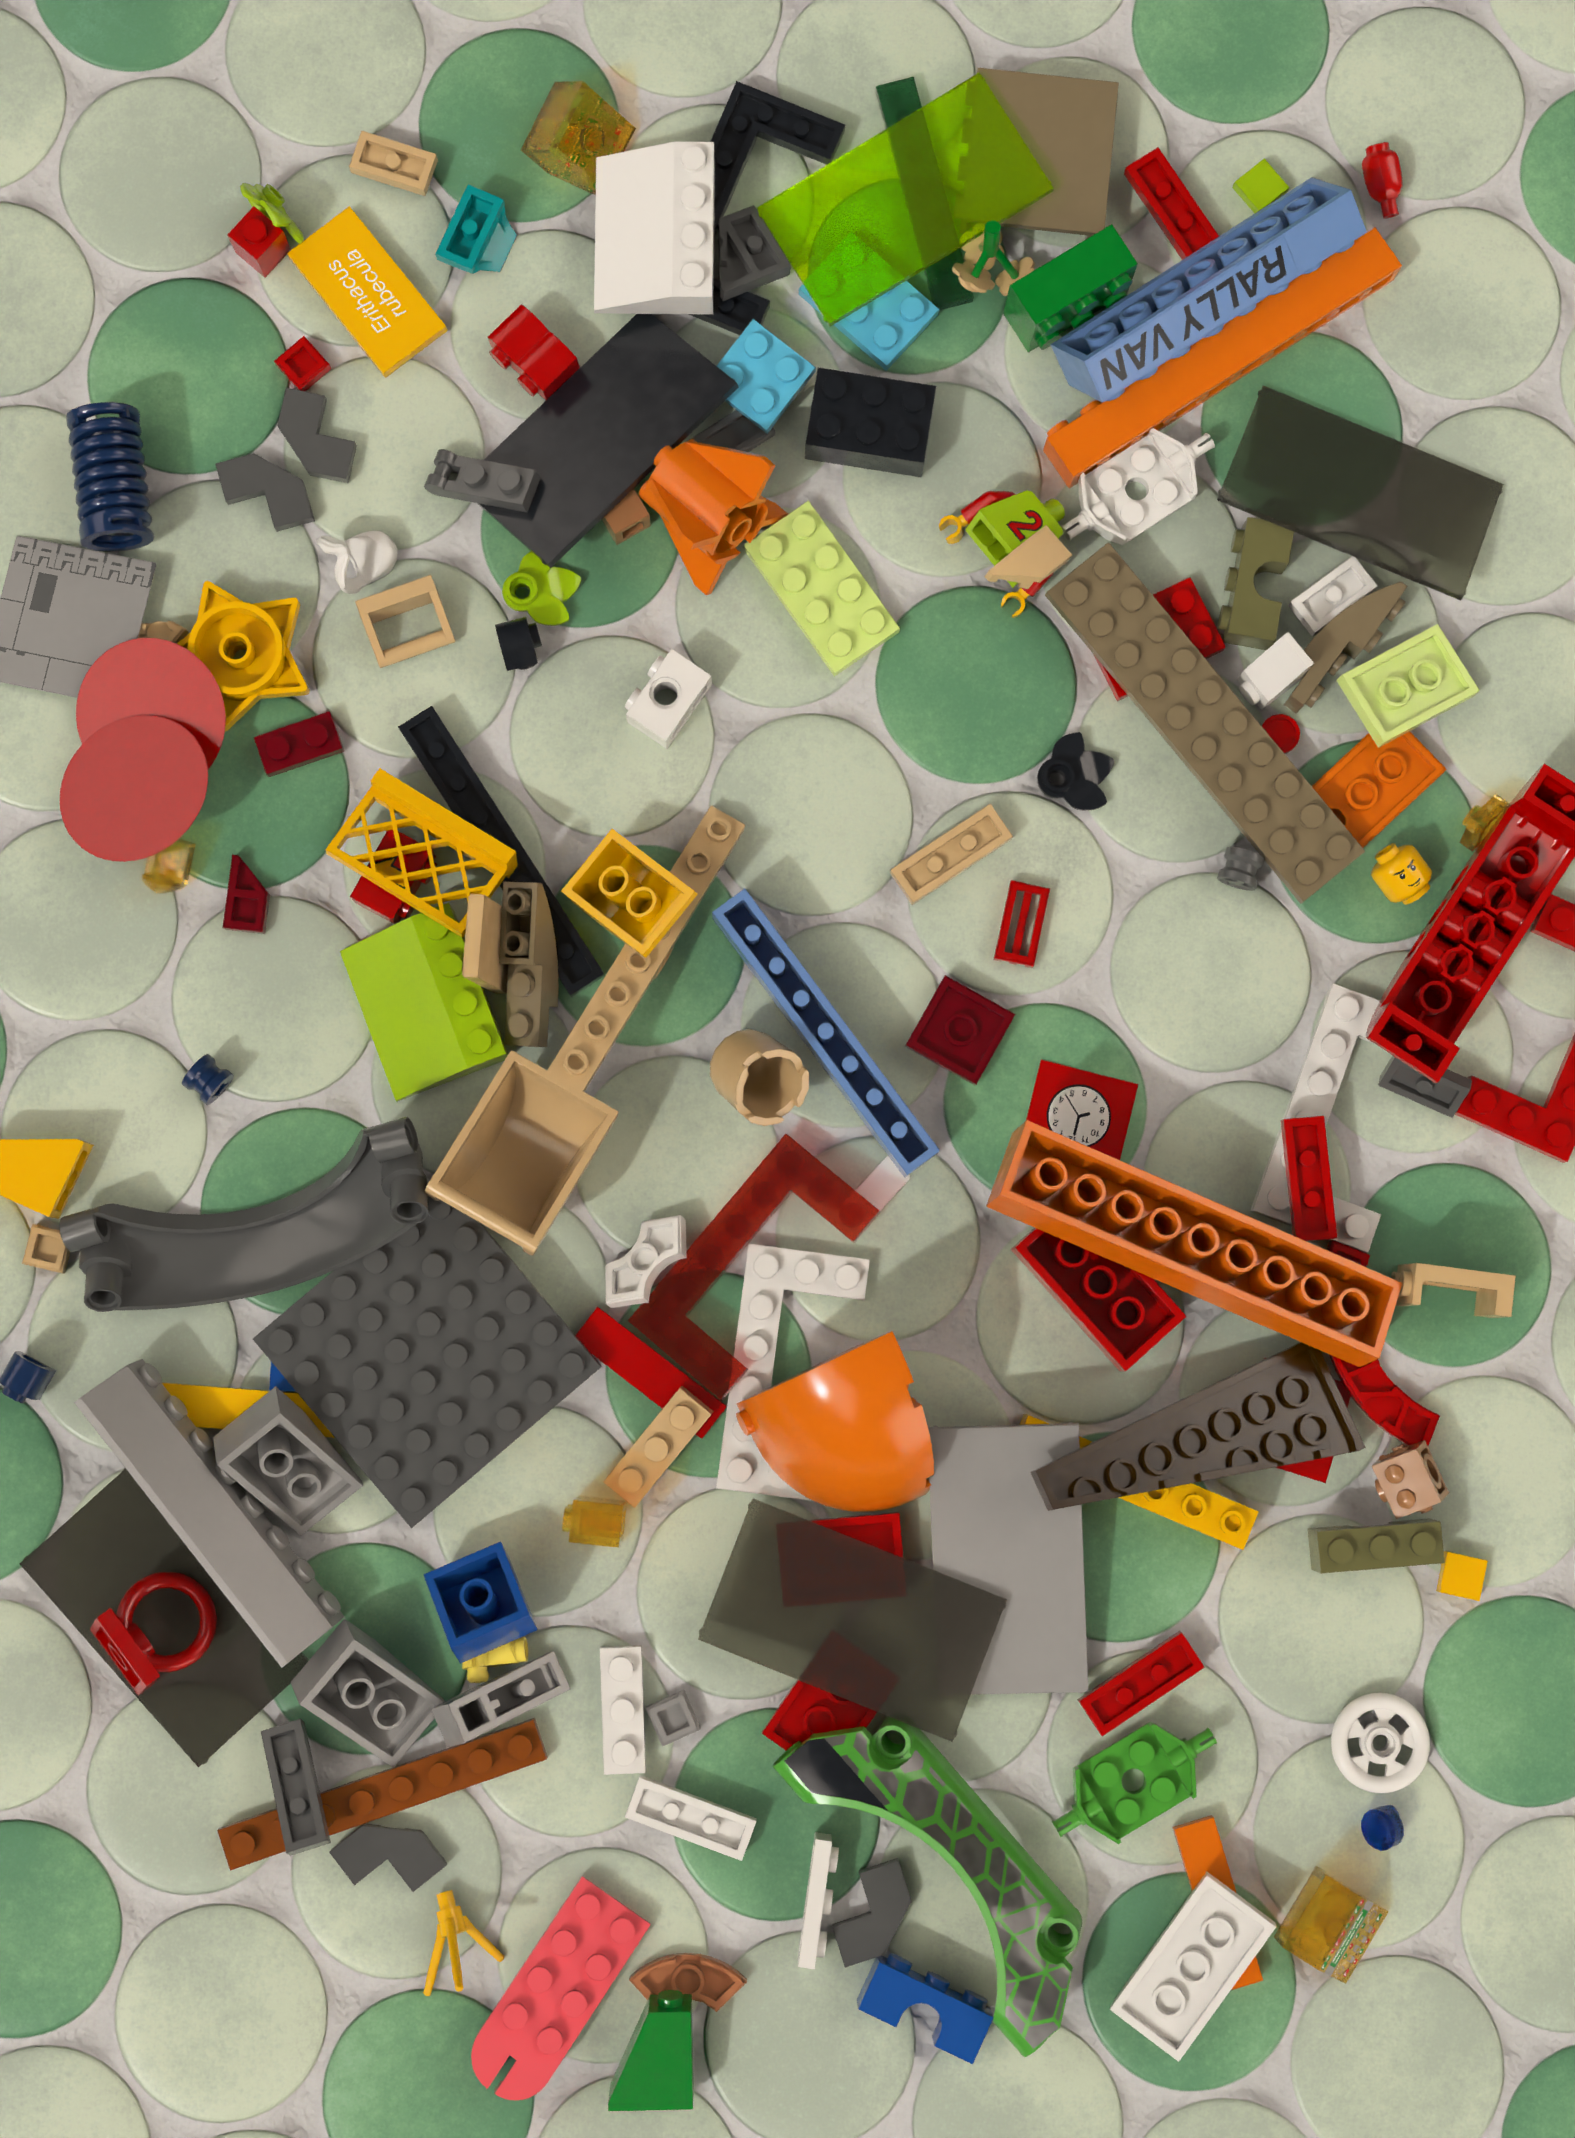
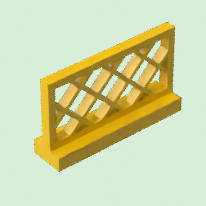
M379 768L370 780L371 788L325 849L326 854L463 938L466 933L467 913L458 923L445 915L442 902L467 898L468 902L470 894H481L491 898L504 878H509L518 866L516 851ZM375 801L389 809L391 821L367 826L365 814ZM395 814L399 815L403 819L396 820ZM362 820L363 827L356 828V826ZM415 825L423 830L425 842L401 846L398 828ZM393 830L397 847L373 852L369 834ZM428 834H430L437 840L430 841ZM365 835L368 853L350 856L340 850L348 838ZM449 846L457 851L459 863L435 867L431 849ZM427 850L431 868L407 873L403 855ZM462 855H464L465 857L469 858L470 861H465V862H464ZM399 856L402 874L384 877L377 873L374 860ZM370 861L371 868L364 865L363 863ZM483 867L494 874L487 885L469 888L465 870ZM461 871L465 889L441 894L437 876ZM433 877L436 895L418 898L411 894L408 881ZM404 882L405 889L398 886L397 883ZM438 903L439 910L432 907L431 904Z

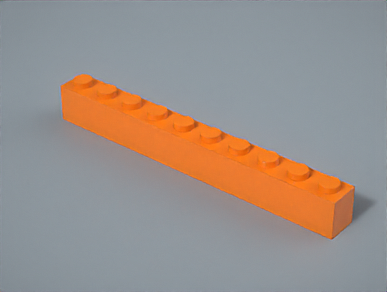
M1376 227L1354 240V245L1348 250L1334 253L1323 260L1322 265L1317 270L1308 274H1302L1289 282L1288 288L1281 293L1269 295L1258 302L1256 308L1250 313L1236 316L1224 324L1223 329L1216 335L1202 338L1191 345V349L1185 355L1163 363L1157 367V372L1151 377L1135 381L1126 387L1124 393L1118 398L1104 401L1103 403L1094 400L1080 411L1082 416L1071 423L1063 420L1053 426L1047 432L1049 437L1046 439L1043 451L1070 489L1078 483L1082 473L1086 475L1147 436L1152 428L1158 431L1162 430L1392 282L1401 269L1402 264Z

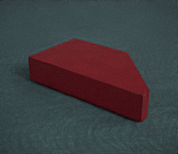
M232 854L222 928L232 931L265 934L270 894L239 855Z

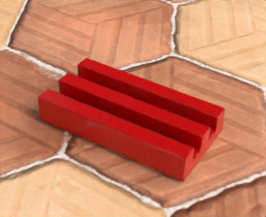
M1013 880L1010 881L993 960L1006 961L1015 965H1025L1028 968L1034 967L1050 888ZM1021 891L1024 892L1012 951L1008 953L1004 952L1016 893ZM1032 894L1039 895L1028 953L1027 956H1022L1019 954Z

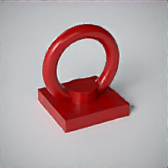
M158 1572L143 1577L134 1583L122 1597L116 1614L109 1608L95 1619L90 1630L139 1696L160 1677L158 1672H173L184 1669L195 1663L206 1653L215 1636L217 1615L209 1593L199 1582L181 1573ZM163 1588L176 1589L188 1595L196 1604L200 1616V1627L194 1641L186 1649L173 1655L155 1654L148 1638L135 1623H132L135 1608L142 1598L150 1592Z

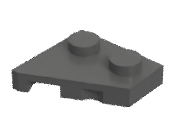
M754 205L719 218L720 298L722 301L790 275L791 264Z

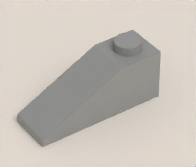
M554 1651L471 1688L431 1708L447 1747L464 1744L570 1690V1687Z

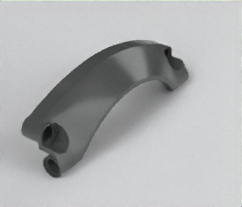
M403 1117L362 1129L345 1157L326 1175L303 1190L266 1205L227 1213L198 1215L154 1212L112 1203L64 1216L60 1219L59 1228L66 1248L70 1252L80 1250L79 1268L86 1275L84 1303L91 1310L109 1312L113 1310H152L199 1306L238 1300L285 1289L332 1272L372 1253L427 1218L428 1195L425 1193V1189L428 1185V1180L423 1172L422 1151L418 1143L415 1127L409 1117Z

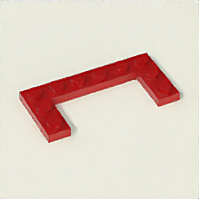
M1550 894L1539 911L1530 932L1575 952V904ZM1575 1033L1543 1107L1471 1075L1468 1077L1472 1080L1471 1089L1455 1115L1562 1163L1568 1162L1575 1146Z

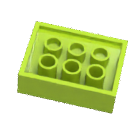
M450 903L443 904L445 915L458 922L455 911ZM423 913L413 915L340 951L396 1102L503 1062L508 1056V1051L504 1045L484 988L462 975L464 936L463 938Z

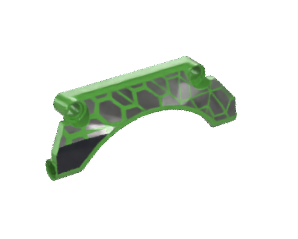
M892 1713L884 1719L880 1728L872 1735L864 1726L815 1733L803 1743L801 1741L795 1743L775 1761L773 1768L803 1802L842 1806L880 1816L919 1837L938 1852L955 1870L979 1906L994 1948L997 1968V1999L993 2022L1023 2057L1031 2055L1040 2048L1048 2037L1061 2026L1073 1970L1072 1965L1065 1957L1077 1946L1082 1927V1916L1078 1909L1073 1906L921 1731L913 1719L903 1713ZM890 1730L900 1732L905 1738V1743H893L887 1737L886 1732ZM1064 1923L1070 1927L1072 1932L1060 1934L1053 1929L1052 1925Z

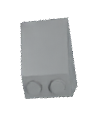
M276 1386L213 1437L216 1464L300 1536L363 1486L362 1480L307 1414Z
M346 1619L339 1624L291 1681L301 1706L392 1767L399 1762L435 1719L431 1708L445 1702L439 1694L381 1644Z

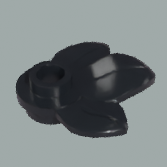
M1080 732L1063 736L1055 743L1051 759L1044 762L1038 771L1037 784L1046 796L1056 799L1063 798L1074 809L1082 811L1099 809L1106 805L1107 800L1097 785L1110 773L1114 765V759L1100 752L1084 751L1083 736ZM1052 773H1059L1063 776L1064 783L1058 786L1050 782L1049 777Z

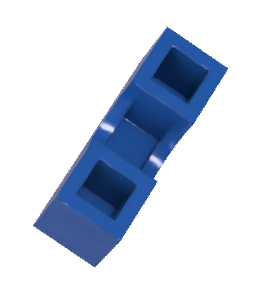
M890 1953L888 1958L884 1956L876 1957L857 1998L858 2009L897 2027L902 2014L908 2007L920 2003L930 2005L939 2014V2020L932 2035L934 2046L973 2064L994 2018L991 2008L986 2006L988 2000L970 1990H965L964 1994H961L949 1988L950 1982L936 1973L928 1971L926 1976L911 1970L912 1963L896 1954Z

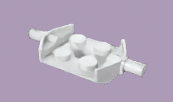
M1152 428L1147 436L1088 474L1082 473L1078 480L1081 512L1077 517L1061 526L1063 533H1066V539L1070 541L1088 529L1089 532L1094 530L1108 541L1124 545L1194 500L1198 493L1195 473L1196 458L1215 448L1213 439L1209 441L1211 436L1205 433L1189 445H1183L1179 441ZM1131 482L1141 483L1146 488V497L1141 500L1131 499L1126 494L1125 486Z

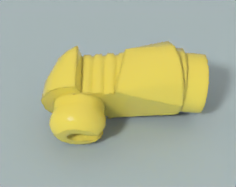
M523 1636L463 1662L462 1669L467 1670L468 1682H487L489 1679L488 1667L528 1661L527 1639Z

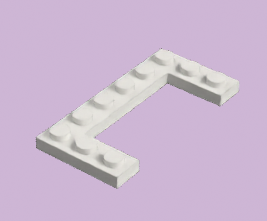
M1334 983L1330 985L1283 1119L1324 1116L1326 1128L1356 1039L1360 1038L1371 1042L1366 1038V1032L1380 1000ZM1280 1126L1251 1211L1292 1226L1282 1130ZM1333 1197L1337 1238L1328 1240H1335L1361 1252L1368 1253L1381 1214Z
M755 1244L748 1245L716 1488L813 1501L790 1487L772 1470L761 1455L751 1434L747 1436L742 1431L736 1417V1413L740 1412L737 1403L771 1387L783 1291L789 1290L865 1300L869 1259Z

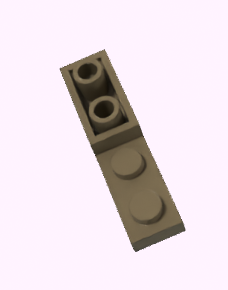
M1403 582L1384 587L1358 600L1333 618L1304 649L1314 664L1306 672L1283 705L1296 714L1304 704L1311 708L1325 689L1319 683L1327 672L1334 676L1348 656L1355 660L1362 650L1370 653L1383 635L1378 628L1384 619L1387 618L1392 622L1406 602L1400 597L1408 586Z
M503 882L499 963L508 964L504 1045L547 1047L549 1007H558L559 987L556 940L548 900L542 883Z

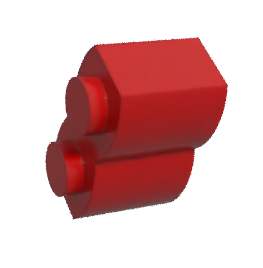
M522 304L488 336L490 345L493 348L489 351L492 358L503 369L506 370L510 366L519 373L518 383L532 397L538 393L547 400L580 368L577 357Z

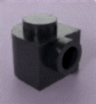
M523 617L495 624L507 671L529 669L538 663L535 648L541 647L542 644L536 623L528 624L527 618Z

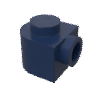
M15 1351L0 1377V1384L4 1386L2 1393L20 1403H24L27 1398L40 1400L56 1370L21 1351Z

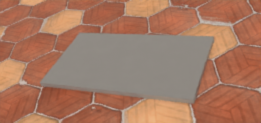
M1079 1423L928 1427L934 1459V1475L929 1477V1483L932 1485L930 1486L938 1695L1088 1692L1082 1504L1048 1511L1030 1473L1080 1448Z

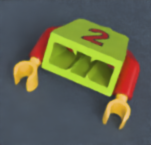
M1028 490L1018 494L1012 491H987L961 509L962 514L960 516L947 515L939 523L940 531L949 525H956L958 527L955 533L946 538L949 544L959 542L964 534L963 527L968 525L965 531L995 566L1045 525L1060 539L1064 533L1063 528L1058 522L1064 518L1065 511L1058 500L1049 499L1042 504L1035 494ZM1054 572L1040 583L1033 582L1029 589L1019 588L1017 592L1007 593L1002 599L1001 608L1008 599L1015 598L1020 602V609L1012 615V618L1021 615L1025 608L1026 598L1029 595L1034 597L1052 577ZM1007 581L1012 588L1018 585L1017 582Z

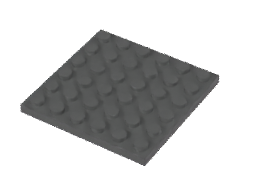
M429 1196L428 1215L423 1222L416 1224L372 1253L332 1271L253 1338L254 1342L411 1529L602 1367L480 1222L441 1200L436 1201Z

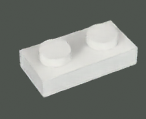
M1353 555L1293 599L1288 606L1309 634L1314 636L1343 610L1371 594L1378 586Z

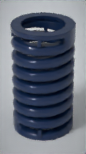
M99 402L82 405L70 410L66 415V422L70 430L69 444L72 447L70 456L73 461L72 473L75 476L74 489L77 492L75 500L79 507L77 517L81 522L79 526L81 545L90 550L114 552L137 549L150 544L154 540V533L147 528L152 522V516L147 512L150 500L145 496L149 489L144 481L147 472L143 467L145 456L141 452L143 441L140 438L142 430L138 409L124 403ZM98 414H119V417H101L86 421L87 418ZM113 533H132V534H134V535H130V536H114V535H107V534H113Z

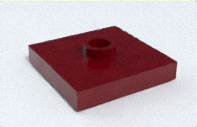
M945 975L905 1047L976 1086L1016 1014Z

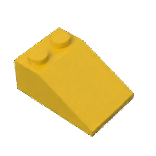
M614 829L609 831L561 890L582 911L645 958H647L698 895L693 889Z

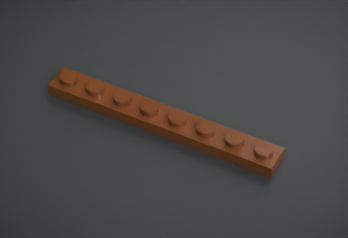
M535 1718L321 1792L320 1795L329 1836L547 1760L548 1756ZM277 1808L226 1825L217 1830L230 1871L286 1851Z

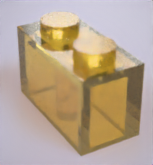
M578 1495L573 1500V1504L565 1506L562 1531L570 1532L569 1542L619 1548L623 1542L627 1502L625 1500Z

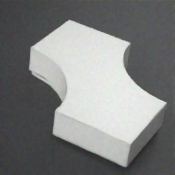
M681 1215L643 1221L639 1237L632 1249L619 1260L605 1265L606 1304L610 1308L649 1303L650 1291L658 1275L673 1262L687 1258L686 1220Z

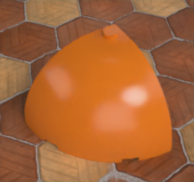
M893 1331L850 1348L737 1403L740 1412L736 1413V1417L742 1431L747 1436L751 1434L761 1455L772 1470L794 1490L822 1505L852 1512L887 1510L926 1495L930 1490V1486H932L929 1480L926 1479L934 1475V1459L928 1425L922 1405L909 1394V1384L914 1381Z

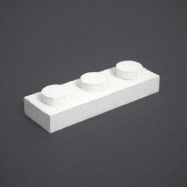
M642 1645L600 1647L604 1775L646 1773Z
M641 1775L625 1818L740 1861L743 1860L756 1824V1818Z
M817 1832L814 1834L798 1951V1967L815 1969L816 1957L824 1958L827 1932L820 1931L822 1914L830 1915L833 1890L826 1889L828 1872L836 1873L839 1847H832L831 1834Z

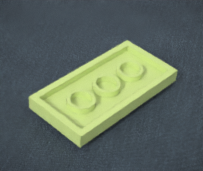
M809 501L757 535L751 543L747 542L743 545L746 554L834 677L899 633L900 628Z

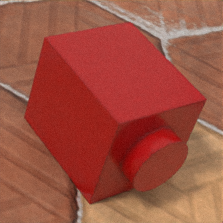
M254 206L227 234L235 253L265 278L291 250L284 231L279 227H275L272 221Z

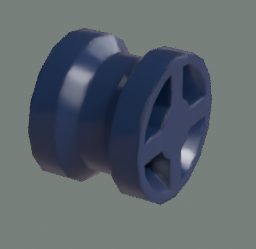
M206 1054L190 1068L182 1080V1085L188 1090L197 1091L200 1094V1100L206 1105H210L226 1090L234 1075L227 1069L221 1070L216 1066L215 1059L211 1055Z

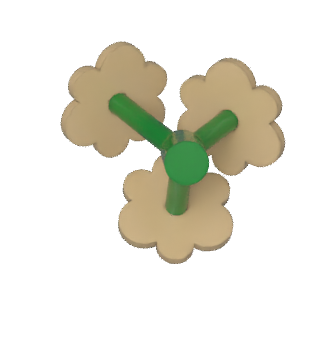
M988 221L985 226L977 224L973 227L972 232L962 235L960 247L966 252L964 254L965 262L963 264L955 263L952 271L959 276L960 284L971 292L986 293L988 289L992 290L996 283L1000 288V293L1003 296H1007L1010 285L1034 271L1035 263L1031 257H1025L1019 262L1017 260L1011 262L1004 255L1003 247L1000 245L1003 236L1001 225L997 221ZM995 259H997L1005 270L998 274L994 283L988 270L994 266Z

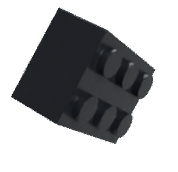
M818 367L805 443V459L922 477L936 386Z

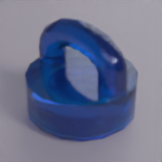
M1391 1804L1369 1810L1361 1820L1363 1836L1374 1849L1380 1851L1389 1850L1401 1843L1404 1837V1827L1399 1812Z

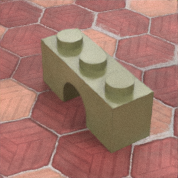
M1247 517L1242 528L1235 529L1231 543V552L1237 553L1235 567L1228 568L1224 590L1230 591L1228 606L1222 605L1218 620V629L1224 630L1222 638L1224 643L1267 650L1275 643L1282 602L1267 600L1260 596L1254 586V576L1263 572L1283 573L1289 564L1295 525Z
M1430 1518L1391 1521L1389 1524L1375 1526L1344 1525L1307 1529L1311 1570L1321 1574L1445 1563L1441 1521Z

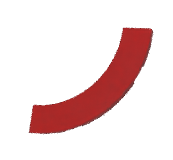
M1335 1240L1329 1241L1328 1251L1367 1267L1370 1258L1369 1254ZM1329 1354L1332 1365L1342 1384L1354 1402L1374 1423L1407 1446L1423 1440L1429 1446L1440 1415L1415 1402L1395 1385L1380 1366L1378 1359L1358 1367Z

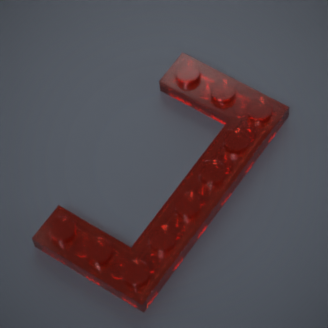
M788 1134L781 1138L686 1251L687 1258L678 1260L650 1293L649 1303H642L628 1319L633 1326L721 1401H723L749 1369L687 1316L791 1193H794L853 1243L859 1239L880 1214V1211Z

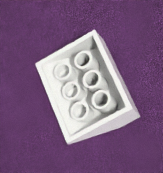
M669 142L596 157L594 313L713 314L714 142Z

